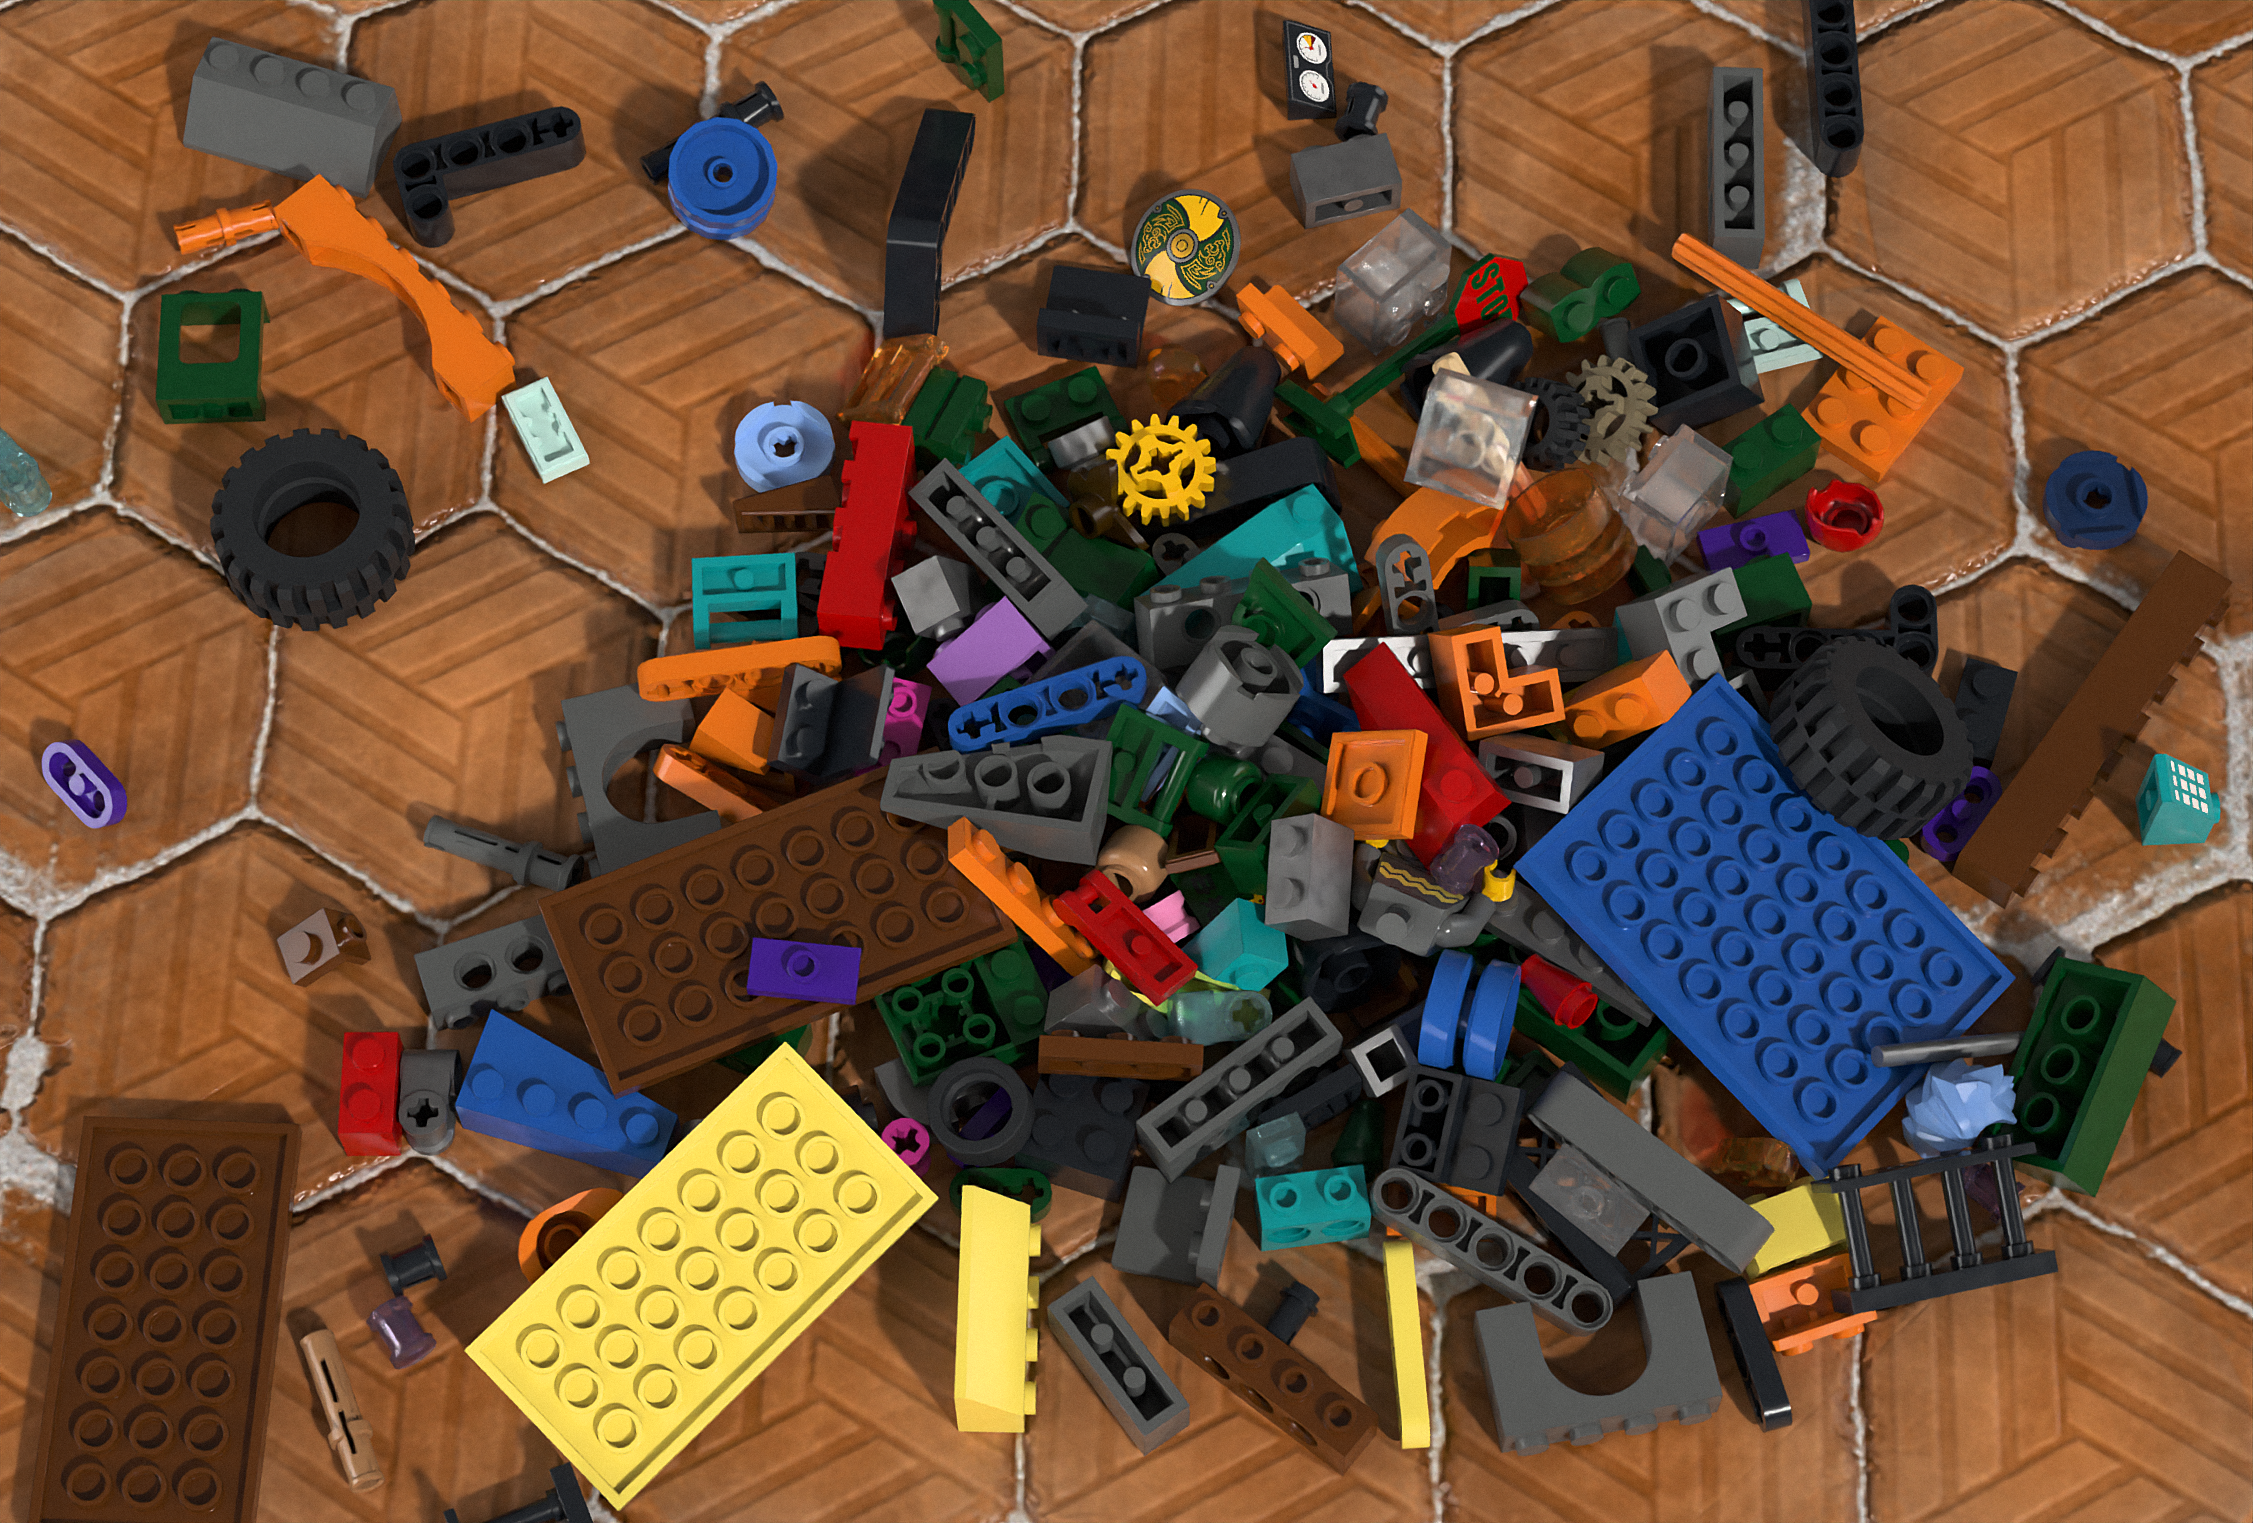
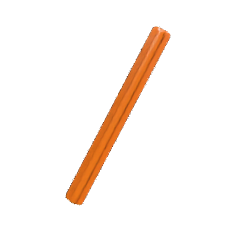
M1683 233L1676 240L1671 253L1673 259L1911 409L1919 410L1929 398L1932 389L1929 383L1692 234Z

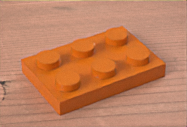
M1882 315L1860 341L1929 383L1932 389L1924 405L1919 410H1913L1841 364L1801 414L1822 438L1820 447L1876 483H1879L1960 381L1965 369Z

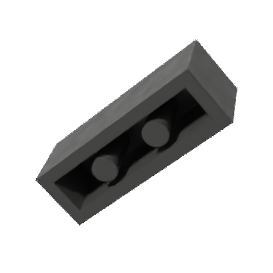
M1093 1275L1047 1306L1050 1330L1144 1456L1189 1426V1403Z

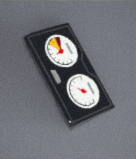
M1283 20L1282 45L1288 120L1337 118L1331 32L1296 21Z

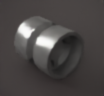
M1107 416L1047 443L1058 469H1070L1071 472L1078 467H1085L1087 470H1090L1106 461L1107 449H1114L1117 444L1116 434ZM1129 463L1126 467V473L1130 472Z

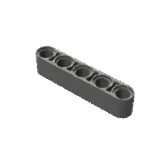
M1560 1070L1526 1112L1527 1117L1545 1134L1735 1273H1743L1775 1231L1771 1223L1755 1209L1565 1071Z
M1391 1168L1383 1172L1370 1187L1368 1192L1370 1212L1378 1221L1516 1303L1530 1301L1534 1314L1564 1332L1576 1337L1589 1336L1602 1328L1610 1320L1613 1312V1301L1609 1292L1601 1284L1414 1173L1402 1168ZM1390 1183L1400 1185L1408 1195L1407 1206L1403 1209L1388 1207L1381 1198L1382 1186ZM1441 1211L1452 1217L1455 1223L1454 1235L1448 1238L1436 1236L1429 1227L1428 1219L1430 1214ZM1489 1239L1499 1245L1502 1251L1500 1265L1489 1266L1479 1260L1476 1254L1478 1241ZM1538 1268L1547 1274L1550 1287L1546 1294L1538 1295L1532 1293L1524 1283L1526 1269ZM1575 1296H1585L1594 1302L1597 1308V1316L1593 1323H1584L1574 1316L1572 1301Z

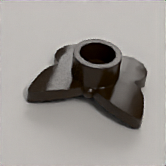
M1115 459L1104 461L1090 470H1087L1085 467H1078L1068 476V488L1076 502L1072 503L1069 507V517L1072 525L1081 536L1086 539H1094L1099 535H1103L1112 543L1130 550L1133 547L1144 551L1149 548L1147 542L1126 517L1119 512L1120 507L1116 504L1118 498V464Z

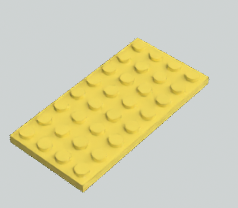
M785 1041L464 1351L618 1511H621L917 1222L939 1198Z

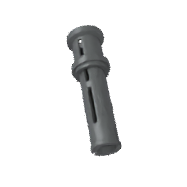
M439 815L432 816L424 833L423 842H425V847L434 848L472 862L512 874L513 879L519 885L525 887L535 884L559 892L580 884L583 876V856L572 854L570 857L544 849L543 844L535 840L526 841L524 844L513 842L497 835L442 818Z

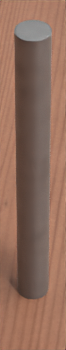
M2026 1030L1875 1046L1871 1051V1060L1875 1067L1880 1068L1955 1060L1960 1057L1964 1059L2017 1053Z

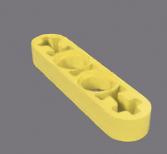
M1411 1240L1384 1241L1383 1269L1401 1449L1430 1447V1423Z

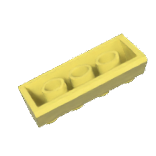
M962 1185L954 1394L958 1431L1025 1433V1415H1036V1381H1026L1027 1361L1037 1362L1038 1328H1028V1310L1039 1309L1040 1276H1030V1257L1041 1256V1224H1031L1030 1205L974 1185Z

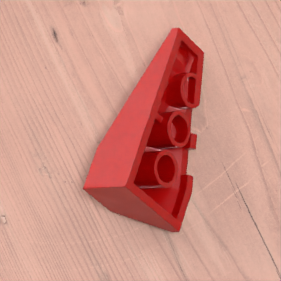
M1383 641L1344 673L1343 677L1362 731L1418 729L1428 734L1413 839H1404V841L1425 868L1430 871L1512 802L1390 647Z

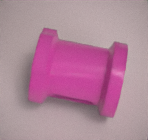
M900 1118L892 1121L885 1127L881 1139L919 1178L923 1177L931 1166L929 1154L930 1138L927 1129L919 1121L912 1118ZM912 1145L916 1146L915 1153L908 1150ZM898 1147L905 1150L901 1155L897 1154Z

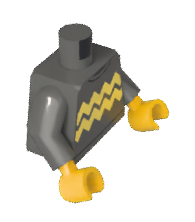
M1360 840L1362 843L1356 845L1353 853L1350 903L1354 909L1360 911L1357 927L1366 933L1380 938L1385 943L1394 944L1422 957H1429L1444 948H1460L1472 944L1497 907L1494 902L1508 900L1514 890L1516 869L1513 868L1510 875L1505 878L1494 877L1497 871V859H1491L1486 863L1481 885L1482 892L1477 893L1386 852L1381 854L1378 848L1386 846L1389 840Z

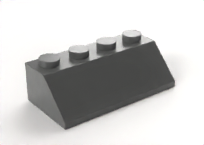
M212 36L193 75L183 144L186 148L304 182H309L320 173L333 187L340 184L350 195L366 199L403 119L395 88Z

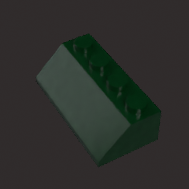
M2057 956L2007 1075L2014 1076L2012 1090L2015 1092L2016 1097L2012 1113L2017 1122L2016 1124L1995 1123L1986 1126L1981 1137L2013 1132L2014 1141L2035 1142L2036 1153L2012 1157L2015 1170L2050 1186L2095 1198L2177 1001L2144 975ZM1979 1141L1977 1148L1982 1147L1981 1141Z

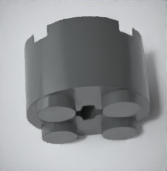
M1236 625L1223 626L1215 633L1176 686L1175 692L1202 722L1200 725L1201 732L1211 742L1218 745H1226L1228 741H1232L1240 745L1261 747L1270 739L1298 701V698L1301 696L1299 692L1304 687V679L1296 663L1283 649L1274 643L1271 649L1267 650L1264 646L1255 642L1260 635L1259 633Z

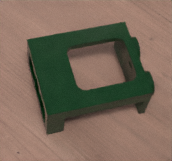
M233 289L227 293H201L199 291L186 290L178 294L161 295L156 402L165 424L256 422L266 420V401L261 390L263 329L264 323H270V315L262 291L252 292L247 289ZM240 324L239 355L236 360L223 363L192 364L180 361L181 326Z

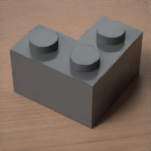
M1731 566L1690 575L1616 607L1634 662L1667 649L1693 692L1691 697L1716 673H1719L1726 680L1710 632L1748 616Z

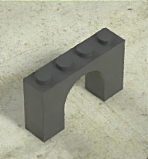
M633 683L561 700L565 720L556 721L555 725L562 752L572 750L576 765L566 767L573 798L583 796L587 810L586 812L577 813L583 843L594 842L598 858L588 860L592 879L722 829L717 810L662 823H643L625 817L607 799L609 785L613 776L628 760L641 753L660 749L664 744L677 745L692 741L697 729L690 698L665 702L647 701L640 696L638 683Z
M1691 1271L1637 1281L1632 1299L1646 1351L1647 1365L1644 1373L1634 1384L1623 1391L1611 1395L1592 1396L1576 1392L1562 1384L1552 1374L1542 1354L1530 1301L1476 1311L1473 1333L1501 1452L1505 1453L1516 1450L1519 1456H1530L1548 1450L1549 1444L1570 1440L1572 1445L1582 1446L1603 1439L1604 1433L1625 1430L1626 1435H1640L1655 1430L1658 1427L1657 1423L1678 1419L1681 1425H1693L1710 1419L1712 1417L1711 1413L1718 1411L1723 1394Z

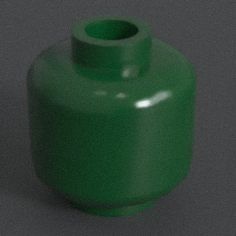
M1213 751L1196 762L1186 784V798L1191 810L1198 816L1224 826H1229L1263 784L1264 779L1260 769L1251 761L1225 752Z

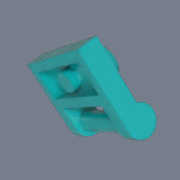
M795 552L692 558L695 650L711 649L712 644L799 638ZM781 609V619L710 623V613Z

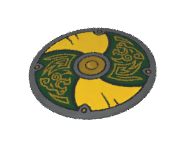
M1179 190L1162 197L1146 211L1136 227L1131 246V262L1135 276L1150 278L1152 281L1150 296L1167 305L1190 306L1212 297L1229 280L1239 259L1241 236L1236 217L1223 200L1203 190Z

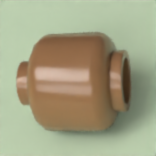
M1125 825L1112 834L1100 851L1094 869L1102 872L1134 904H1141L1153 897L1168 875L1165 862L1169 846L1159 834L1149 828L1140 825Z

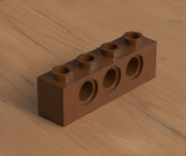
M1205 1282L1201 1284L1169 1323V1344L1341 1476L1347 1472L1376 1436L1379 1414Z

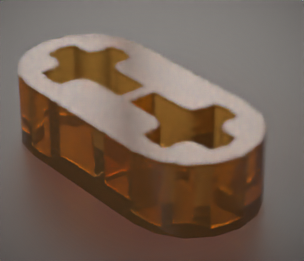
M1765 1137L1724 1138L1719 1142L1711 1160L1710 1168L1722 1179L1739 1186L1786 1187L1791 1186L1801 1164L1793 1148L1782 1141Z

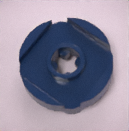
M2082 451L2064 459L2060 463L2059 468L2050 475L2042 497L2044 515L2050 527L2056 531L2058 541L2069 548L2081 547L2089 550L2111 549L2131 541L2138 530L2148 505V493L2141 475L2133 467L2129 471L2124 465L2117 463L2118 457L2108 452ZM2088 492H2096L2098 499H2106L2108 504L2102 505L2101 509H2094L2086 505L2084 500H2086Z

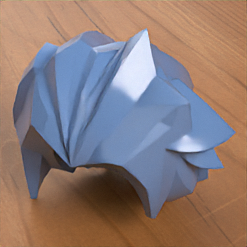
M1962 1057L1954 1061L1935 1062L1931 1065L1926 1079L1920 1078L1905 1094L1907 1107L1903 1112V1120L1901 1122L1906 1142L1914 1152L1925 1159L1959 1152L1963 1148L1972 1147L1978 1134L1991 1124H2016L2017 1119L2012 1113L2016 1097L2015 1092L2012 1090L2014 1076L2003 1075L2002 1064L1987 1068L1983 1065L1968 1066ZM1962 1167V1173L1967 1175L1968 1171Z

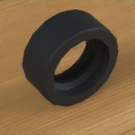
M982 1056L959 1060L941 1072L930 1089L926 1107L930 1128L948 1154L964 1164L983 1167L1005 1162L1019 1152L1032 1134V1126L1036 1115L1032 1095L1014 1068L997 1058ZM983 1082L996 1083L1006 1090L1012 1102L1011 1118L1005 1127L991 1138L979 1141L967 1140L957 1134L951 1124L950 1110L958 1095L971 1085Z

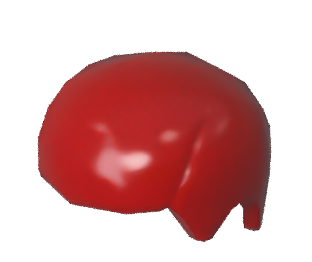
M1834 478L1820 491H1817L1814 487L1809 489L1805 503V521L1816 542L1830 551L1845 553L1858 550L1878 537L1884 523V508L1876 492L1861 483L1841 482Z

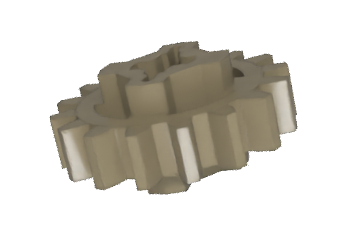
M1600 355L1597 366L1588 360H1584L1581 363L1582 374L1577 376L1568 372L1566 378L1570 385L1576 388L1574 393L1582 394L1586 400L1579 407L1588 408L1590 413L1589 418L1582 419V424L1590 426V434H1585L1588 436V439L1586 440L1582 433L1580 436V440L1587 444L1583 451L1573 450V453L1578 458L1577 460L1587 465L1594 462L1601 467H1608L1610 457L1621 463L1625 462V449L1629 446L1640 451L1642 445L1638 440V436L1641 432L1652 434L1653 428L1645 422L1647 416L1658 413V408L1647 402L1648 399L1656 394V389L1645 383L1648 377L1645 372L1621 357L1613 360L1606 355ZM1620 382L1624 385L1625 389L1620 387Z

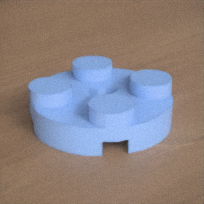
M790 401L791 405L774 406V402H770L756 407L744 417L736 430L734 454L739 474L751 488L761 493L830 474L836 460L833 433L826 417L813 406L799 401ZM791 441L796 443L793 455L789 457L776 456V449L774 447L776 443L779 442L784 446Z

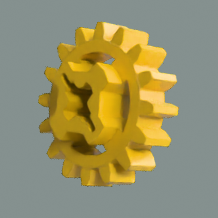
M1152 414L1150 426L1143 427L1137 419L1131 421L1133 434L1129 437L1127 434L1118 431L1115 439L1120 450L1107 449L1106 461L1115 459L1118 464L1117 501L1125 498L1123 514L1128 517L1136 510L1141 511L1142 524L1148 525L1152 516L1157 515L1160 516L1163 527L1169 526L1170 514L1177 513L1184 522L1189 520L1188 506L1192 504L1202 509L1205 506V496L1201 491L1210 492L1214 490V478L1208 474L1216 471V460L1213 457H1205L1210 452L1209 440L1203 439L1195 442L1197 426L1192 424L1183 431L1179 429V418L1175 415L1169 420L1168 425H1161L1157 414ZM1137 451L1139 454L1138 463L1131 466L1130 472L1126 473L1128 461ZM1159 465L1163 471L1169 469V473L1162 476L1158 470L1152 471V467ZM1195 467L1194 476L1184 490L1181 481L1182 477L1190 474V469ZM1148 495V496L1155 497V498H1159V499H1153V498H1149V497H1146V496Z

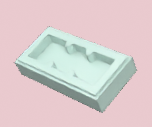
M548 377L501 396L503 405L543 484L590 464L588 454Z

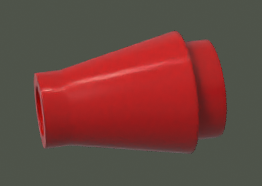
M1538 954L1530 956L1521 966V983L1526 986L1556 1025H1566L1569 1029H1575L1583 1024L1594 1011L1598 1002V996L1592 991V984L1545 961Z

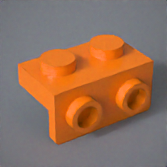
M1250 282L1236 295L1241 313L1238 320L1243 328L1253 338L1258 340L1261 337L1272 348V353L1284 368L1290 372L1296 370L1309 384L1344 354L1343 344L1280 285L1273 286L1263 295Z
M1843 1249L1747 1281L1772 1351H1781L1782 1356L1801 1354L1814 1347L1813 1340L1831 1334L1833 1339L1855 1336L1865 1330L1864 1323L1878 1318L1876 1310L1855 1315L1834 1312L1831 1290L1848 1287V1277L1853 1276L1848 1250Z

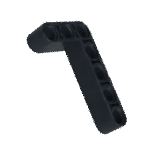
M925 108L888 225L883 322L884 340L934 346L936 343L940 319L943 245L973 149L976 115L974 113Z

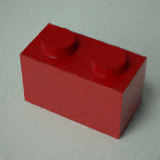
M344 1032L338 1136L347 1156H401L403 1127L400 1124L398 1112L401 1093L400 1064L402 1053L405 1049L398 1032Z

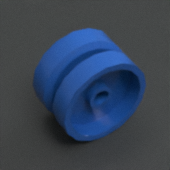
M715 117L695 123L678 138L670 154L668 197L674 214L689 230L707 239L732 240L751 233L765 221L775 199L778 164L771 144L757 128L739 119ZM720 175L730 177V180L727 182L718 181Z
M1444 949L1436 966L1424 1005L1418 1048V1063L1421 1066L1448 1071L1458 1059L1463 1041H1465L1463 1067L1469 1077L1495 1082L1504 1062L1515 1019L1521 983V967L1517 964L1493 959L1482 971L1475 990L1477 965L1472 954Z

